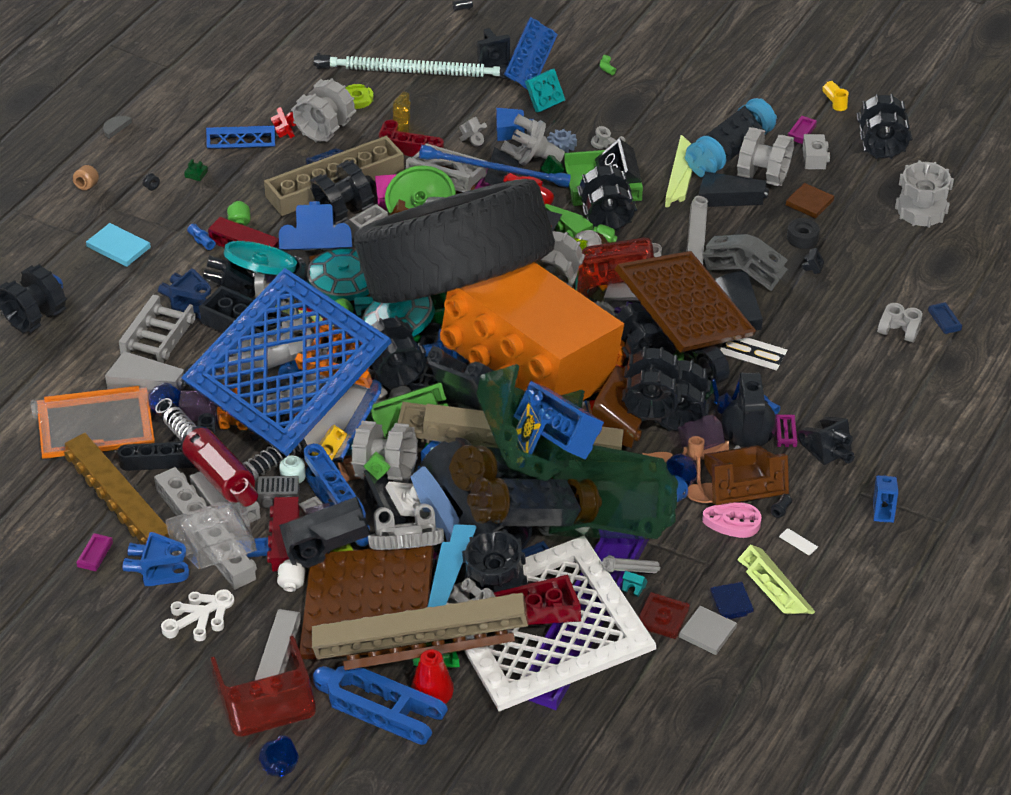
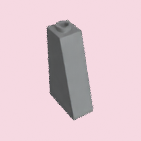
M125 351L105 375L107 389L139 386V391L147 390V393L178 395L181 389H184L186 383L181 378L184 375V369Z
M201 472L190 475L191 485L195 487L197 495L204 498L209 510L212 509L215 512L217 520L224 523L228 533L261 518L260 507L257 501L247 507L242 506L239 502H229Z

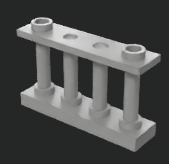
M152 295L119 340L120 354L124 351L131 353L132 350L136 349L154 354L158 362L164 363L190 324L194 323L195 313L193 305L189 304L184 312L162 307L160 296ZM163 314L178 318L179 320L176 324L155 318L157 315ZM151 326H156L171 331L165 336L147 331V329ZM144 337L162 342V344L157 348L139 343V340Z

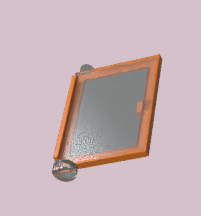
M133 386L44 397V400L38 401L36 399L30 400L32 418H38L42 459L65 456V442L83 433H86L101 451L118 450L120 446L126 444L155 443L149 401H152L151 389L147 390V388Z

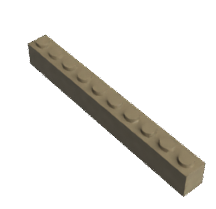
M427 404L423 425V434L465 438L470 441L521 447L514 435L519 420L513 417L514 415ZM602 427L588 456L620 460L624 429ZM540 435L534 448L569 453Z
M513 593L487 599L469 600L443 606L312 626V648L316 658L323 659L528 626L527 608L523 593Z

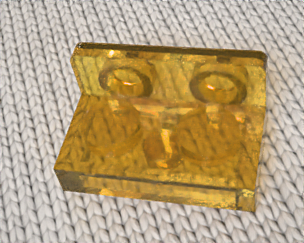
M404 91L393 102V120L398 122L400 132L408 133L411 102L409 101V93Z

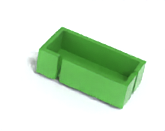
M432 384L373 404L367 420L382 425L384 437L388 439L389 431H391L395 423H398L402 402L438 405L437 401L446 400L442 384ZM447 403L439 404L441 406H448Z

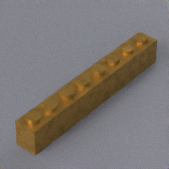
M86 433L65 442L66 451L64 455L67 461L75 465L78 474H82L90 487H94L98 497L106 501L110 511H114L117 514L119 521L122 524H126L130 534L133 537L136 536L140 544L147 543L150 532L172 539V531Z

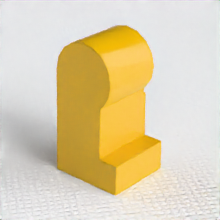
M333 424L325 434V437L320 441L319 445L324 448L331 460H333L344 442L347 433ZM312 452L311 454L317 456L319 453Z

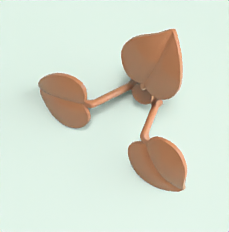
M693 436L689 438L688 447H684V451L678 461L676 456L668 452L643 453L642 457L644 463L651 462L654 472L668 474L674 471V466L680 465L687 453L691 460H697V484L688 486V498L699 503H713L712 483H701L700 458L704 460V454L729 450V441L704 445L705 441L703 438Z

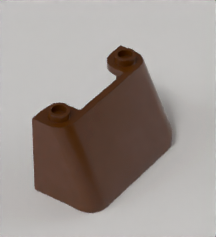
M616 365L595 400L592 415L604 422L602 427L624 429L622 445L632 448L635 441L639 442L642 431L639 428L642 421L641 418L636 417L632 413L628 414L625 402L621 401L622 390L626 388L627 378H624V368Z

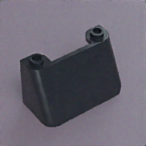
M434 345L428 353V364L437 382L442 384L447 398L476 410L498 412L513 383L512 381L482 363L472 362L467 365Z

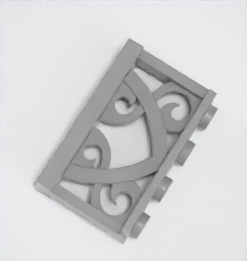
M425 144L426 146H431L432 148L443 153L458 155L464 158H473L479 161L482 160L479 158L440 148L434 145ZM419 152L406 160V169L414 166H431L440 169L450 177L455 190L460 192L470 191L471 187L482 177H485L487 168L453 162L451 160L420 159ZM441 165H444V166H447V167H450V168H453V169H456V170L448 169V168L442 167Z

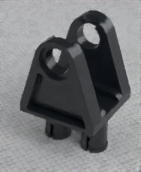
M209 255L206 267L222 271L216 272L205 268L202 277L204 280L218 283L219 287L224 286L247 297L255 295L254 279L256 273L247 272V269L234 264L227 258L220 259ZM252 285L254 288L247 289L244 286Z
M826 417L819 421L823 429L806 427L798 432L800 443L823 465L838 458L848 464L853 462L855 458L851 449L853 441L851 438L853 437L849 432L848 419Z

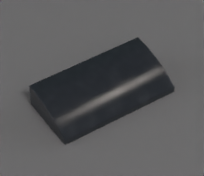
M738 271L716 278L715 281L754 329L761 330L763 318L748 274L745 271Z

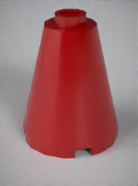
M434 649L426 650L421 654L411 688L437 698L446 704L453 696L454 685L442 654Z

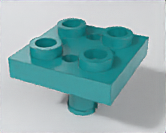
M550 69L525 81L535 112L543 111L565 100L555 69Z

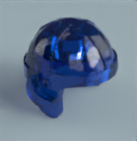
M162 383L150 390L148 396L149 408L155 414H157L155 411L156 405L165 398H170L182 410L181 393L172 384Z
M676 454L666 461V473L663 475V481L672 476H679L689 487L696 480L697 467L690 456Z
M278 736L277 740L265 743L259 753V761L262 768L267 774L281 777L288 775L295 769L299 759L298 752L288 736Z

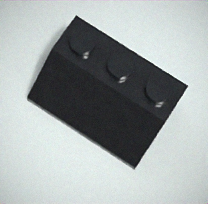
M619 138L595 158L597 167L610 166L612 164L614 168L620 171L624 170L627 177L626 181L629 184L642 182L634 148Z
M364 470L365 500L373 517L378 508L386 507L392 511L395 524L409 523L408 516L400 515L385 488L388 484L387 478L382 476L377 480L371 473ZM387 511L379 514V521L386 522L389 519Z

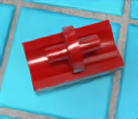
M278 108V114L271 117V121L279 138L287 134L290 138L294 137L295 135L291 126H296L293 123V112L285 116L282 108Z

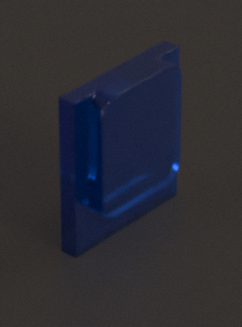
M742 582L710 588L721 616L734 619L754 612Z

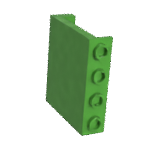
M605 150L564 153L565 173L570 174L569 190L573 206L583 205L577 186H580L583 174L586 175L589 171L595 169V158ZM630 183L633 201H642V183Z

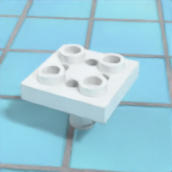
M388 482L385 488L400 515L415 517V508L421 503L414 485ZM421 509L419 514L421 518H427L430 512H424Z

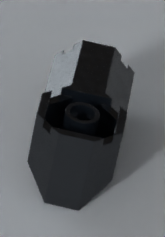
M357 496L279 525L285 549L292 565L297 566V563H300L302 567L306 568L322 563L326 558L325 554L327 552L329 554L333 549L371 535Z

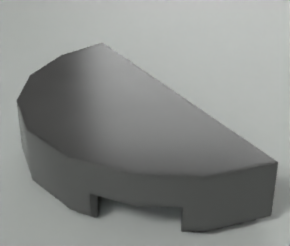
M117 116L107 120L103 126L105 136L108 139L112 138L131 124L132 118Z

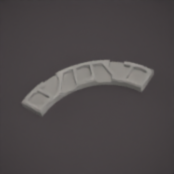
M329 347L320 349V356L327 355ZM337 357L333 358V362L336 363ZM315 373L307 375V382L316 380ZM320 375V379L329 378V377ZM325 383L320 384V389L324 386ZM316 385L307 386V393L316 392ZM303 387L294 389V396L303 394ZM290 390L281 391L280 398L290 397ZM276 393L267 395V401L276 399ZM263 395L257 396V403L263 402ZM303 399L294 400V408L303 404ZM290 401L280 403V410L290 409ZM276 404L267 405V413L276 411ZM263 406L256 407V409L263 413Z

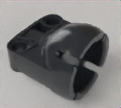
M740 373L739 397L732 401L723 411L720 428L728 441L733 438L732 441L735 445L740 447L758 445L761 447L774 437L777 419L773 409L765 402L761 374Z

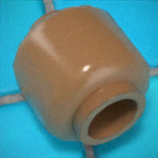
M90 165L80 167L73 174V182L81 190L91 189L99 179L98 172Z

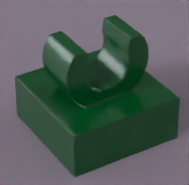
M548 155L541 170L544 173L556 174L563 173L564 168L555 156Z
M191 159L188 163V168L184 172L185 178L201 181L208 172V167L203 165L201 161L194 163V159Z

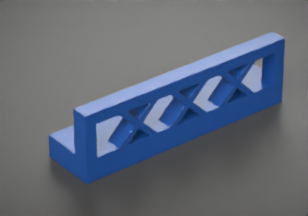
M275 126L206 128L207 149L275 147ZM247 136H254L256 138L252 143H246L243 140ZM262 136H271L272 143H264L260 138ZM220 137L222 139L218 144H211L210 138ZM228 137L239 138L235 144H230L226 140Z

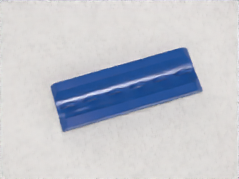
M530 17L503 75L520 83L527 89L525 81L541 74L558 34L541 24L538 20Z

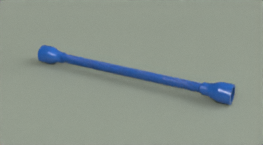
M421 145L419 152L420 159L451 160L453 162L541 178L568 188L570 183V174L566 173L548 174L483 160L479 161L473 158L443 153L426 145Z

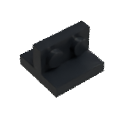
M490 28L484 29V40L477 41V64H480V67L481 64H484V67L487 68L508 65L510 61V36L508 34L496 36Z

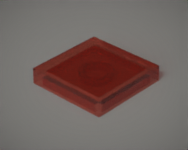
M651 592L639 619L647 631L676 639L690 610V604Z

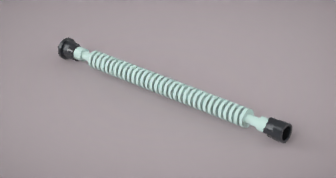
M317 53V56H314V66L317 69L337 67L339 65L346 66V69L350 67L351 70L353 68L357 70L358 67L359 70H362V67L363 70H366L367 67V70L370 71L371 67V71H374V69L378 71L379 68L380 71H383L384 68V71L387 72L388 68V72H391V69L392 72H395V70L399 72L400 69L401 72H404L405 69V73H408V70L409 73H412V70L413 73H416V71L420 73L422 70V74L425 71L426 74H429V71L430 74H433L434 71V74L438 72L439 75L442 72L443 75H446V72L447 75H450V72L451 75H454L455 72L456 76H458V73H460V76L463 73L464 76H467V73L468 76H471L472 73V77H475L476 73L477 77H479V74H481V77L484 74H493V76H499V78L509 79L503 75L507 65L487 68L484 67V64H481V67L480 64H477L476 67L474 63L472 67L471 63L468 66L467 63L464 66L463 63H460L459 66L457 62L455 66V62H452V65L450 62L447 65L446 62H443L442 65V62L439 61L438 65V61H435V64L434 61H431V63L427 61L426 64L425 61H422L421 64V60H418V63L417 60H414V63L413 60H405L404 63V59H401L400 63V59H397V62L396 59H393L392 62V59L387 60L385 58L383 62V58H380V61L379 58H376L375 61V58L371 60L370 57L368 59L364 57L363 60L362 57H359V60L358 57H355L354 60L353 56H351V59L350 56H347L346 59H338L337 57H331V55H321V53Z

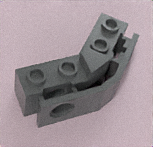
M748 234L714 236L706 245L707 250L703 254L707 270L742 269L770 291L773 290L788 270L784 267L788 261L785 257L759 238ZM775 256V261L772 260L770 257Z

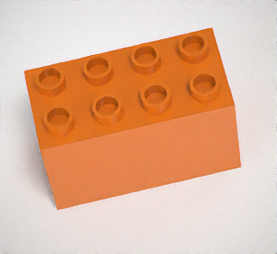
M536 262L482 282L447 291L444 302L443 325L440 332V340L444 346L456 351L467 359L470 364L472 362L482 363L512 381L513 383L509 391L521 400L530 381H533L554 391L576 405L602 390L616 366L624 323Z

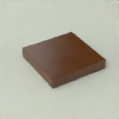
M804 183L786 200V205L813 218H817L834 201V195Z

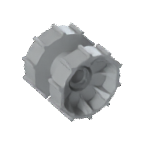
M333 78L330 80L320 79L313 85L314 89L308 93V96L303 94L296 101L297 104L291 109L293 111V123L297 125L303 136L306 135L313 139L315 143L324 140L328 142L334 136V132L340 127L339 125L345 126L351 120L350 117L356 113L354 97L346 90L345 85L342 86L338 82L333 81Z
M749 127L739 152L737 176L753 178L758 167L767 169L766 178L768 184L782 186L791 163L794 138L778 135L772 147L764 145L765 130Z
M920 160L909 166L905 165V170L903 174H900L899 180L902 191L900 197L896 199L895 205L900 219L911 223L912 226H927L928 228L939 222L943 223L945 214H948L950 204L946 199L949 190H952L954 181L950 176L949 169H945L936 164V162H921Z
M552 231L555 239L554 250L536 261V263L572 287L571 285L574 284L580 268L579 265L582 264L585 255L582 254L580 242L567 235V232Z
M362 421L361 425L356 429L352 444L351 464L355 471V477H361L364 480L363 471L366 469L363 466L374 452H378L385 457V461L390 465V469L387 471L388 480L408 483V480L411 478L410 476L414 474L416 460L418 459V439L414 431L415 427H409V424L395 423L394 427L389 431L388 439H385L382 425L373 421Z

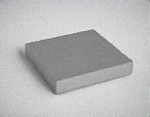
M699 606L679 632V638L716 655L736 629L737 623Z

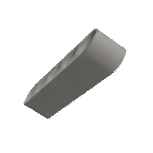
M278 610L255 677L254 693L277 696L300 625V612Z

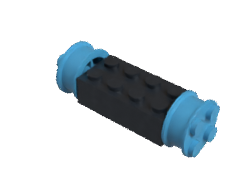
M751 99L746 105L741 106L737 112L705 136L700 137L695 143L689 145L686 149L685 160L692 171L699 177H703L705 172L716 173V171L722 169L727 162L739 154L744 136H746L749 127L765 130L766 135L767 132L774 129L777 116L772 107L763 99Z

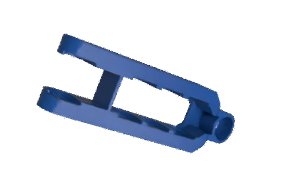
M314 443L307 445L304 448V459L309 466L306 469V480L324 506L329 507L356 497L324 448ZM311 452L319 453L317 456L309 455ZM339 490H343L345 493L341 494ZM358 499V501H359V503H360V505H361V508H362V510H363L364 518H366V513H365L364 507H363L362 503L360 502V500ZM368 537L357 540L355 543L359 546L369 545Z
M322 666L318 667L313 674L315 687L328 694L332 708L417 744H426L432 736V730L425 723L408 717L409 712L412 711L424 717L429 716L442 720L448 711L447 706L441 700L362 667L343 670V666L335 670ZM339 684L341 686L355 685L364 689L367 693L372 692L384 697V700H391L396 702L392 709H389L340 688Z

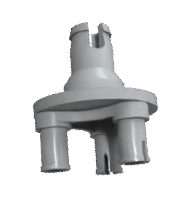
M518 114L514 124L527 129L528 133L525 134L516 129L514 133L520 137L513 135L512 139L522 143V145L517 147L505 140L501 151L514 156V159L518 160L519 164L523 166L528 164L532 157L547 159L548 155L555 156L561 162L565 151L548 142L546 136H544L546 123L541 120L538 122L533 119L530 120Z

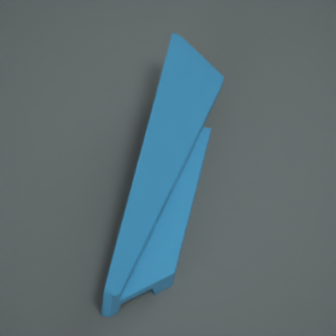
M454 525L450 542H442L428 607L447 604L463 563L462 551L466 549L467 544L470 542L469 537H473L477 528L475 525Z

